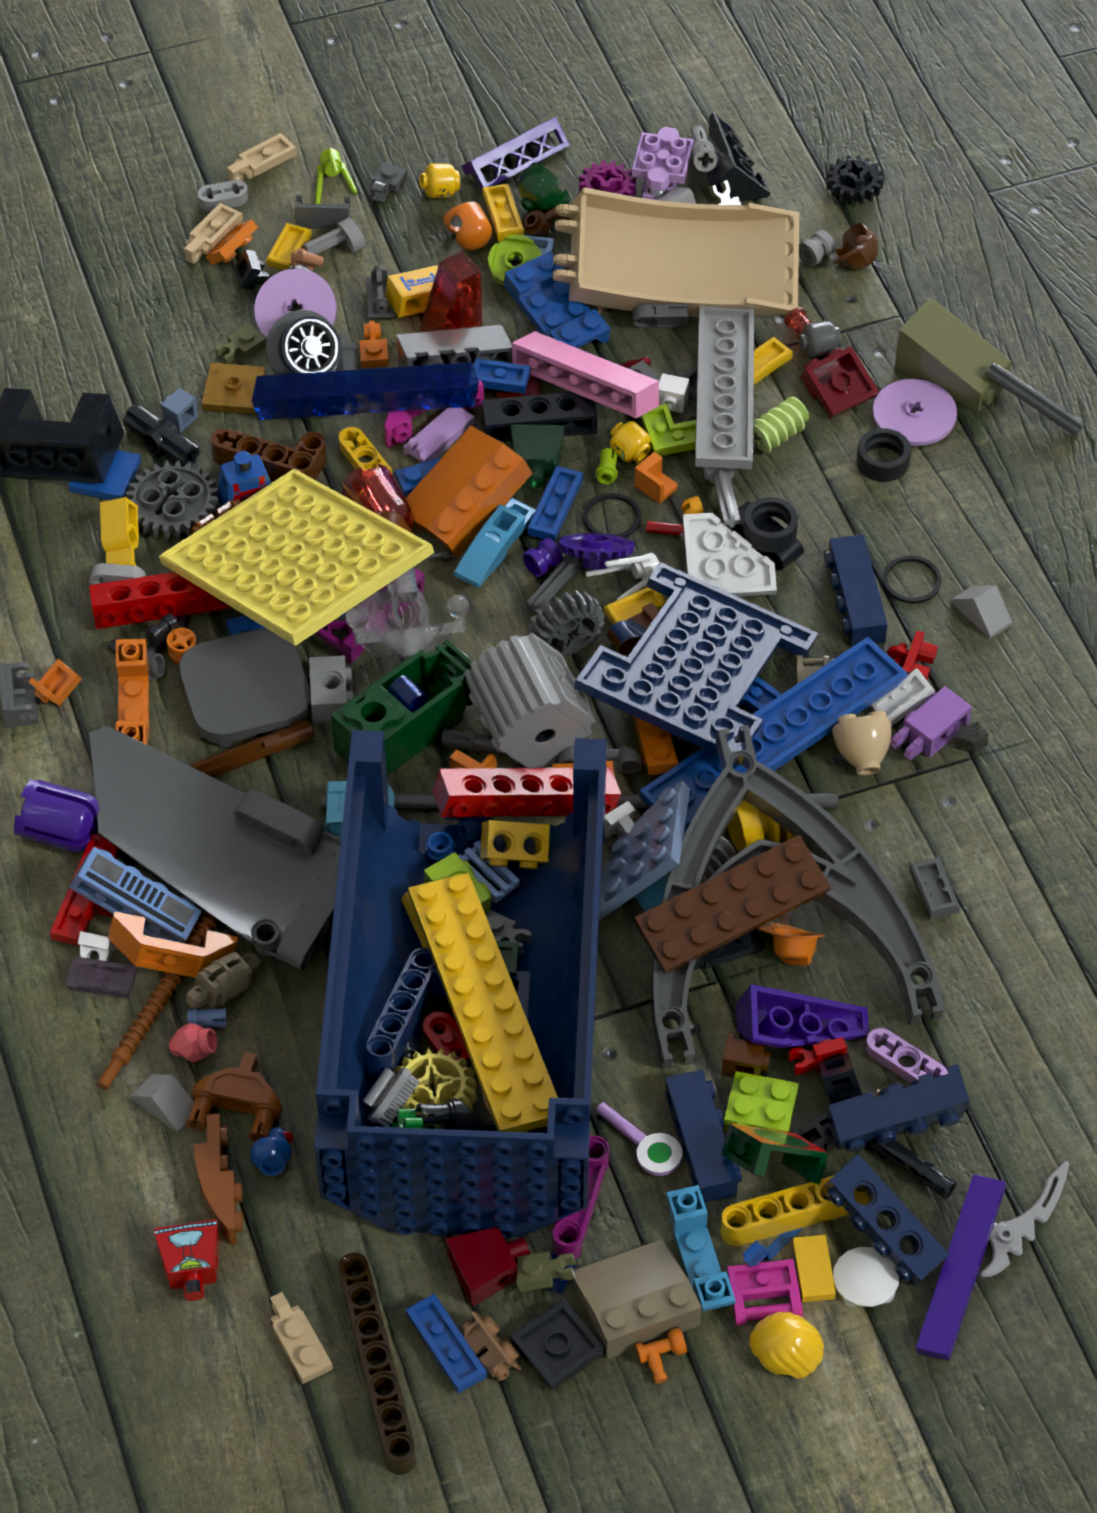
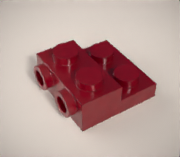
M852 346L841 350V348L834 349L826 355L827 358L821 361L818 359L811 360L804 365V371L800 375L813 400L819 399L830 419L875 398L880 393Z

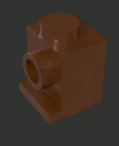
M729 1032L723 1055L722 1075L734 1078L737 1071L761 1076L762 1070L768 1071L771 1052H766L765 1045L752 1043L747 1039H735V1033Z

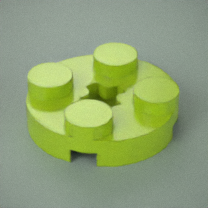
M517 234L504 237L505 240L498 244L496 242L492 246L488 256V263L493 280L496 283L504 286L505 272L518 267L508 263L509 260L512 261L515 257H519L520 262H522L520 265L542 255L540 248L535 245L531 238Z

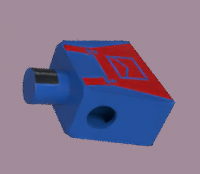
M241 451L234 456V461L220 466L218 493L221 506L231 499H239L243 502L271 484L260 455L255 454L251 456L248 452Z

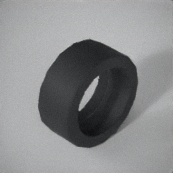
M877 428L868 431L861 437L857 448V466L863 475L878 482H890L906 474L910 465L911 444L903 434L890 428ZM876 448H888L898 453L900 458L892 462H879L873 460L867 453Z
M776 497L760 498L749 504L745 510L743 535L753 548L771 553L783 551L790 547L797 538L798 514L788 501ZM763 517H776L783 520L788 527L780 532L770 533L759 530L754 525V522Z

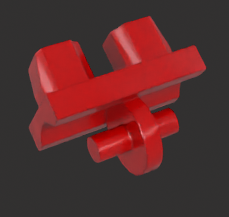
M916 630L909 651L905 643H899L898 646H891L886 654L900 667H903L902 669L908 675L917 668L925 679L928 680L930 667L917 664V661L933 665L938 646L925 642V633Z

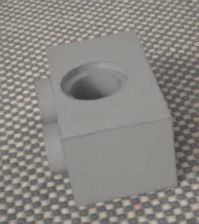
M345 655L309 658L313 723L331 722V714L353 699V691H347V685H353L352 667H346Z

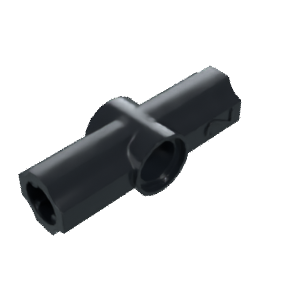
M133 405L127 410L123 418L124 426L140 436L152 453L160 454L162 452L175 462L179 460L182 467H185L189 462H191V465L196 462L200 454L199 447L182 436L170 419L163 418L160 420L141 406Z

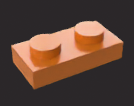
M252 219L238 224L205 257L211 265L221 261L224 264L229 262L236 256L235 250L239 246L241 248L253 239L251 234L258 226Z

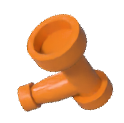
M680 1327L671 1329L668 1332L667 1338L645 1345L642 1342L635 1344L639 1362L645 1363L648 1361L654 1375L655 1384L668 1380L659 1354L672 1351L675 1355L687 1353L686 1343Z

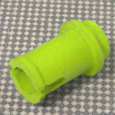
M611 448L601 450L599 467L595 470L596 478L601 484L605 485L613 483L618 475L616 470L618 453L614 451L612 457L613 449Z

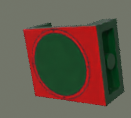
M729 1124L721 1154L753 1175L765 1176L771 1151L784 1152L781 1164L811 1182L820 1184L823 1172L827 1166V1151L796 1133Z

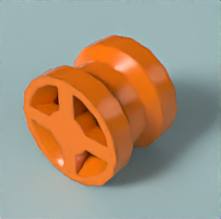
M176 628L167 636L168 656L175 664L179 665L183 654L196 645V636L190 629Z

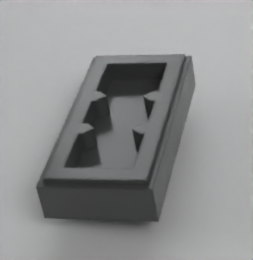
M939 857L909 865L910 875L930 920L959 913L960 905Z

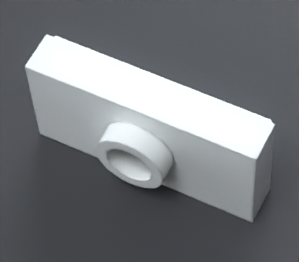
M916 668L894 690L870 706L874 711H885L892 727L911 710L916 709L925 702L927 697L936 692Z

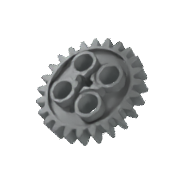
M177 460L175 466H170V463L165 461L163 468L154 464V471L152 472L145 468L144 477L136 475V483H130V491L126 492V497L138 505V528L143 527L144 534L153 530L154 538L163 533L165 540H168L171 534H175L178 540L183 532L190 536L191 528L194 527L195 522L210 513L216 517L214 510L219 508V493L215 480H210L209 472L202 474L200 466L192 470L191 462L187 463L185 467H181L179 460Z

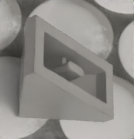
M974 585L952 598L951 603L989 639L1012 626V620L996 585Z
M152 1074L130 1095L133 1101L177 1134L187 1126L186 1120L189 1117L194 1101L173 1075Z

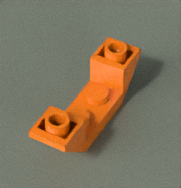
M146 638L116 640V670L118 674V721H116V730L148 745L150 735L149 670Z
M115 911L108 932V939L135 966L196 978V974L207 967L210 962L234 952L238 941L237 936L208 930L202 947L143 935L145 917Z

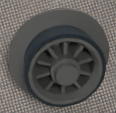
M296 310L286 313L273 324L268 333L266 355L269 365L282 381L291 386L299 388L317 386L325 382L334 373L339 363L341 349L337 332L326 318L316 312Z

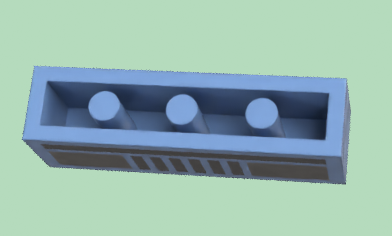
M93 847L69 886L70 889L113 914L115 911L145 917L143 932L151 937L179 943L186 941L202 912L190 900L176 896L168 891L163 884L151 881L141 875L140 871L136 868L124 865L114 859L111 853L99 850L96 847Z

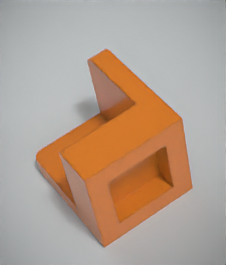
M653 452L635 467V487L660 504L677 490L678 484L662 473L663 458Z

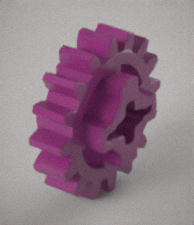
M601 160V165L598 166L595 163H591V169H583V175L579 176V193L584 187L632 196L636 194V177H632V169L625 170L624 163L616 166L614 160L610 164H606L604 160Z

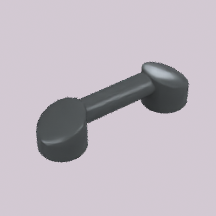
M574 746L568 747L559 754L557 764L574 762ZM624 746L619 747V749H606V761H618V770L620 772L636 774L641 771L642 758L635 750Z

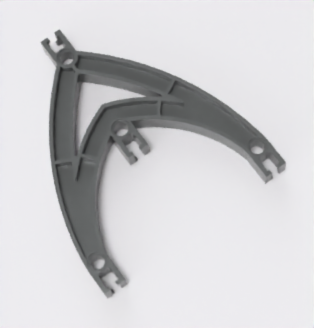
M748 725L740 726L738 735L734 736L735 743L741 742L742 750L735 752L730 751L726 740L727 736L730 735V730L728 728L718 730L715 743L722 772L703 799L682 840L679 866L670 872L662 903L701 884L707 865L720 838L739 807L746 801L772 818L794 837L801 836L807 848L813 853L811 855L831 886L829 892L814 900L827 906L847 920L882 956L899 984L909 1025L922 1022V1010L918 1009L916 998L923 996L927 997L931 1008V1021L940 1020L945 1009L933 964L909 913L881 870L858 842L827 811L795 785L756 760ZM742 765L747 771L739 773L733 769V766ZM758 840L733 856L708 880L780 844ZM792 911L780 916V924L789 923ZM768 922L758 928L768 927L771 923ZM654 956L652 958V1024L662 1069L674 1067L672 1053L669 1054L667 1042L677 1040L681 1042L684 1065L693 1064L696 1055L687 1018V1000L690 980L697 959L664 975ZM918 975L922 977L925 984H914L910 976ZM666 1019L675 1020L678 1027L676 1029H668L663 1025L662 1021Z

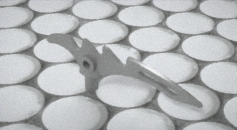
M1064 1161L1046 1179L1041 1196L1029 1210L1012 1220L1001 1221L999 1224L994 1223L989 1238L993 1249V1257L990 1264L980 1272L982 1277L994 1276L1009 1266L1010 1261L1007 1252L1018 1256L1022 1255V1237L1029 1241L1035 1239L1034 1220L1045 1223L1053 1212L1067 1177L1068 1161ZM1056 1178L1058 1181L1048 1204L1043 1208L1042 1205L1050 1192L1053 1180Z

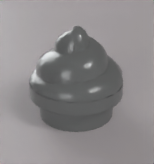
M147 651L149 681H154L164 675L166 668L165 660L161 654Z

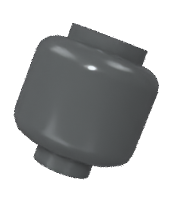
M827 320L805 325L803 334L799 335L800 349L805 351L812 359L826 357L828 353L841 347L842 340L839 328Z

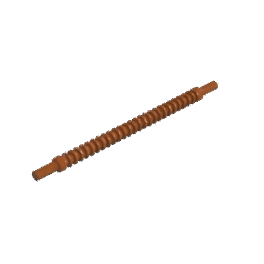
M204 911V916L199 919L200 923L195 925L196 930L191 931V936L186 939L187 943L185 944L202 947L207 930H215L216 924L220 923V921ZM164 972V977L159 980L160 984L155 986V991L150 994L151 998L146 1000L147 1005L142 1006V1012L137 1014L138 1019L133 1020V1026L128 1028L129 1033L124 1034V1040L119 1041V1047H116L112 1052V1060L98 1080V1087L108 1090L121 1068L129 1064L132 1059L131 1054L136 1053L135 1047L141 1045L140 1040L145 1039V1033L150 1031L149 1026H153L155 1023L154 1019L159 1017L158 1012H162L164 1009L163 1005H167V998L172 997L171 991H176V985L180 984L181 978L185 976Z

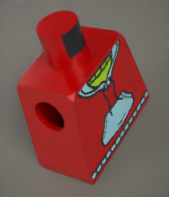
M217 1219L154 1228L157 1249L170 1288H183L184 1298L188 1301L202 1299L205 1296L203 1285L212 1284L217 1281L220 1245Z

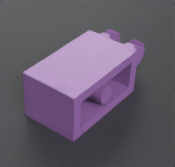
M944 686L937 693L927 697L920 708L911 710L906 715L903 721L904 727L894 735L890 745L896 750L908 741L910 745L903 754L908 760L914 759L921 752L930 758L969 725L972 706Z

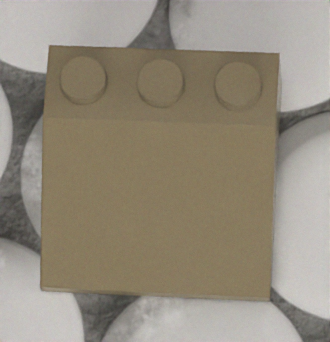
M662 1239L573 1270L575 1279L571 1280L598 1340L605 1347L606 1359L635 1350L636 1343L642 1342L645 1345L667 1338L668 1332L673 1328L680 1327L681 1331L685 1332L700 1326L702 1307L689 1279Z

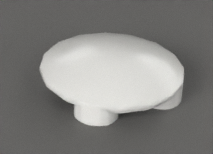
M858 1247L848 1250L839 1257L833 1269L835 1287L842 1296L843 1302L850 1307H874L889 1303L893 1300L899 1286V1276L894 1270L896 1264L888 1256L882 1257L872 1247Z

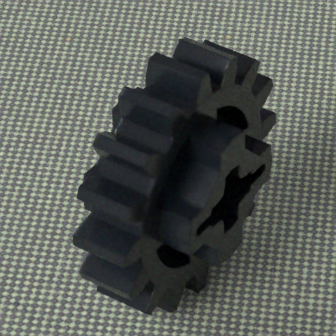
M847 155L846 161L838 158L836 159V165H829V171L826 172V189L831 190L832 197L839 195V202H843L845 199L849 200V205H852L854 201H858L862 205L864 199L872 202L874 195L879 196L880 190L883 189V170H878V163L870 164V158L863 161L860 155H857L855 159H851Z

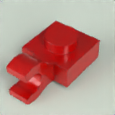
M843 1037L833 1040L826 1039L813 1045L812 1051H807L800 1047L791 1049L788 1053L789 1061L797 1059L803 1061L794 1065L795 1075L805 1074L814 1069L815 1073H819L821 1071L818 1062L846 1054L847 1045Z

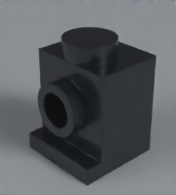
M849 1053L818 1062L831 1104L862 1095Z

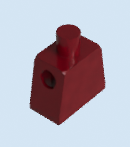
M490 1228L446 1239L448 1259L472 1307L517 1280V1265L515 1262L517 1257L530 1255L528 1245L523 1237L506 1243L498 1228Z

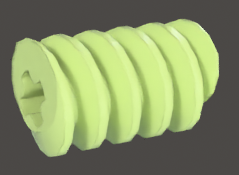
M793 396L788 397L775 408H771L767 413L762 414L759 419L753 420V443L761 452L765 454L770 453L772 448L779 447L780 442L785 443L788 440V436L794 437L797 431L801 432L804 430L805 422L809 420V413L804 404Z

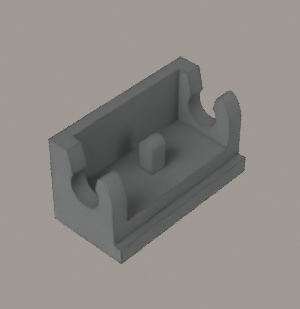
M296 195L295 217L297 226L308 229H337L336 224L348 217L351 218L350 196H344L345 203L303 204L302 195Z
M26 662L0 663L1 702L6 728L39 724L37 696L33 693L36 688L28 682L31 677L35 678L34 672L18 673V671L30 669L29 663Z

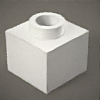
M662 373L659 382V405L667 404L669 411L683 414L689 398V379Z

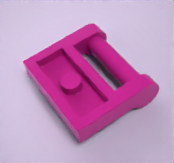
M793 1259L762 1262L752 1267L748 1264L727 1266V1275L736 1303L732 1304L735 1326L746 1325V1321L763 1320L766 1316L776 1312H790L803 1317ZM784 1296L789 1298V1303L744 1307V1301Z

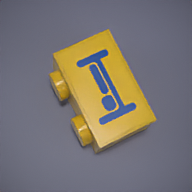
M436 265L388 276L385 298L389 300V304L398 318L447 307L451 286Z

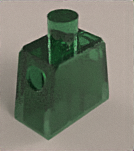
M511 424V449L526 461L533 473L527 479L528 485L532 487L543 485L544 478H551L556 466L560 465L564 450V426Z

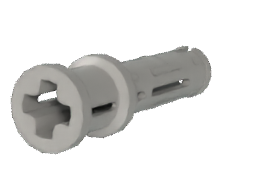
M699 125L694 126L689 131L691 133L689 134L690 139H694V145L691 150L694 165L699 171L708 172L716 166L717 155L713 144L707 139L705 129Z

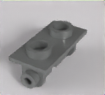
M381 265L374 267L371 271V277H366L368 319L395 317V311L389 304V300L385 298L388 276L387 270Z

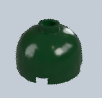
M533 162L521 175L518 184V191L522 198L520 204L529 213L533 211L546 213L557 205L568 204L571 198L566 189L563 192L558 186L561 183L560 180L540 163L536 166V163Z

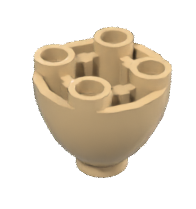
M873 711L868 716L856 717L855 714L840 716L838 718L839 723L831 729L838 751L849 764L856 768L858 775L878 773L881 770L880 763L886 756L891 742V722L886 717V712Z

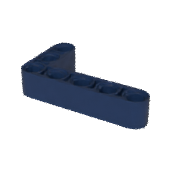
M419 948L410 954L367 1041L365 1070L373 1078L378 1079L385 1068L394 1072L431 994L447 998L429 948Z

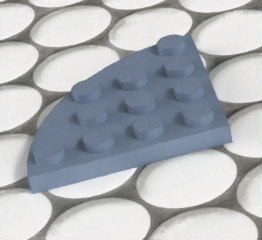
M680 781L674 787L664 789L658 800L638 819L631 831L613 844L612 854L601 869L599 921L679 866L690 787L683 781Z

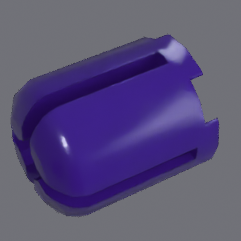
M33 779L28 781L21 794V797L26 798L21 809V816L15 815L14 834L26 840L72 853L85 851L92 833L96 834L98 831L97 814L100 810L98 800L90 793L47 781H36Z

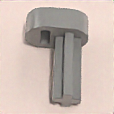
M348 217L336 224L337 229L303 244V247L309 253L318 254L344 242L349 250L355 253L365 248L366 242L358 226Z

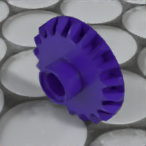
M599 533L572 534L564 536L559 540V548L563 553L583 558V567L596 570L607 569L608 567L605 566V562L609 561V559L616 560L633 554L635 546L634 542L627 538Z

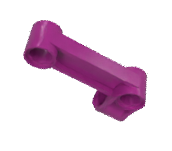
M590 1135L589 1156L599 1155L601 1157L596 1159L589 1157L588 1208L557 1221L553 1228V1252L557 1258L560 1255L572 1253L576 1260L582 1253V1246L606 1171L609 1167V1145L602 1137ZM565 1238H570L574 1241L571 1243H564L561 1240Z

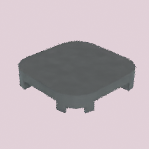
M267 628L202 642L187 650L179 663L181 683L194 719L196 732L201 740L205 738L209 742L220 744L221 749L232 748V740L294 725L306 720L310 712L312 713L310 687L296 646Z

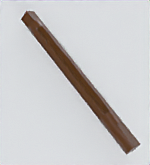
M304 720L189 766L214 778L315 738L314 732L309 722Z

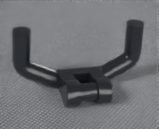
M168 613L161 618V622L157 625L153 624L145 630L149 644L147 651H154L157 654L167 646L168 634L176 628H187L191 621V614L178 616L179 619L176 620L171 613ZM114 639L109 642L108 649L116 655V640Z

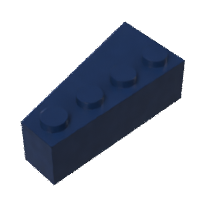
M958 1064L946 1067L948 1074L936 1078L932 1076V1073L918 1076L919 1079L913 1081L908 1087H904L903 1084L899 1083L887 1086L879 1091L880 1096L874 1097L873 1093L868 1092L829 1105L826 1116L837 1151L846 1148L847 1152H853L866 1146L865 1143L877 1140L878 1144H884L897 1138L896 1135L909 1132L910 1136H914L928 1131V1127L940 1124L944 1128L959 1123V1119L963 1117L970 1100Z

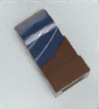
M653 603L642 607L641 613L628 618L626 621H619L609 628L607 638L619 654L628 655L631 653L659 613V610Z

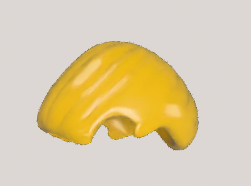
M790 1312L770 1314L758 1322L750 1334L749 1346L752 1354L774 1375L783 1374L790 1375L796 1379H802L813 1373L823 1360L824 1343L820 1333L812 1324L799 1315Z

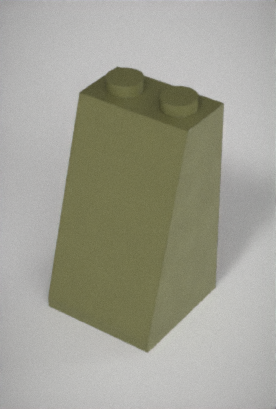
M931 297L899 329L895 360L896 369L915 379L939 385L951 395L953 400L977 413L986 404H991L997 391L1003 388L988 378L986 371L992 363H996L1010 372L1011 360Z

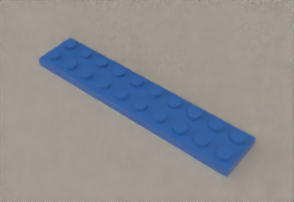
M866 637L753 713V715L763 719L759 731L752 740L756 760L775 771L831 733V729L839 723L838 718L845 714L857 715L894 690L907 677L908 673L869 637ZM701 748L640 790V798L651 807L658 800L664 789L674 787L680 781H683L690 787L684 832H686L703 799L722 772L719 756L707 749ZM742 765L733 766V769L739 773L747 771Z

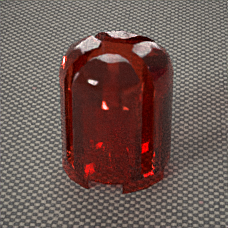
M377 464L379 468H371L365 471L360 467L350 473L342 482L344 486L343 496L376 514L385 512L397 513L412 530L414 511L387 466Z

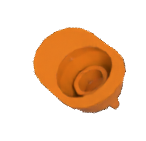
M770 922L771 925L768 927L757 928L771 934L775 955L789 965H809L816 950L818 937L825 936L823 933L808 932L789 925Z

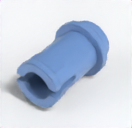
M226 1008L188 1009L187 1023H193L203 1028H226Z

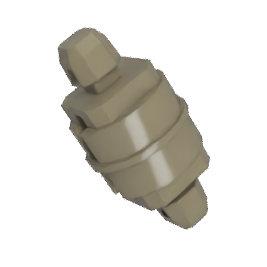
M231 952L218 960L210 962L207 967L196 974L195 986L186 994V1002L192 1008L201 1007L206 1003L211 1008H216L230 1000L236 999L239 994L251 986L252 975L261 965L260 957L255 953H247L240 957L236 952Z

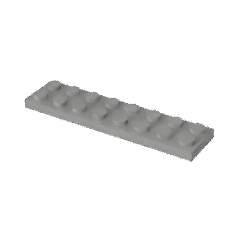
M699 306L695 466L752 469L754 309Z

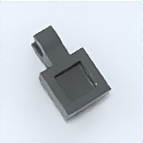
M382 162L372 178V191H376L372 201L383 203L389 192L397 194L407 178V169Z

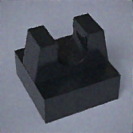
M245 250L234 268L240 288L250 289L253 284H264L269 278L267 272H262L265 263L258 260L255 251Z

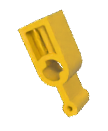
M126 497L100 502L101 543L106 552V564L136 566L134 549L138 547L139 543L138 505Z

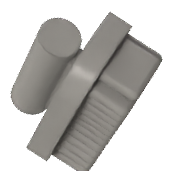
M403 1067L395 1074L388 1068L384 1069L362 1101L372 1109L367 1120L373 1124L377 1123L381 1127H389L392 1124V1121L397 1117V1109H402L409 1099L408 1097L411 1096L416 1089L415 1087L419 1084V1080L411 1075L410 1070Z

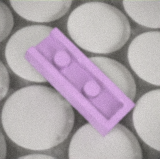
M449 406L403 446L404 454L406 456L412 455L420 463L434 460L463 435L470 426L475 424V416L459 406Z

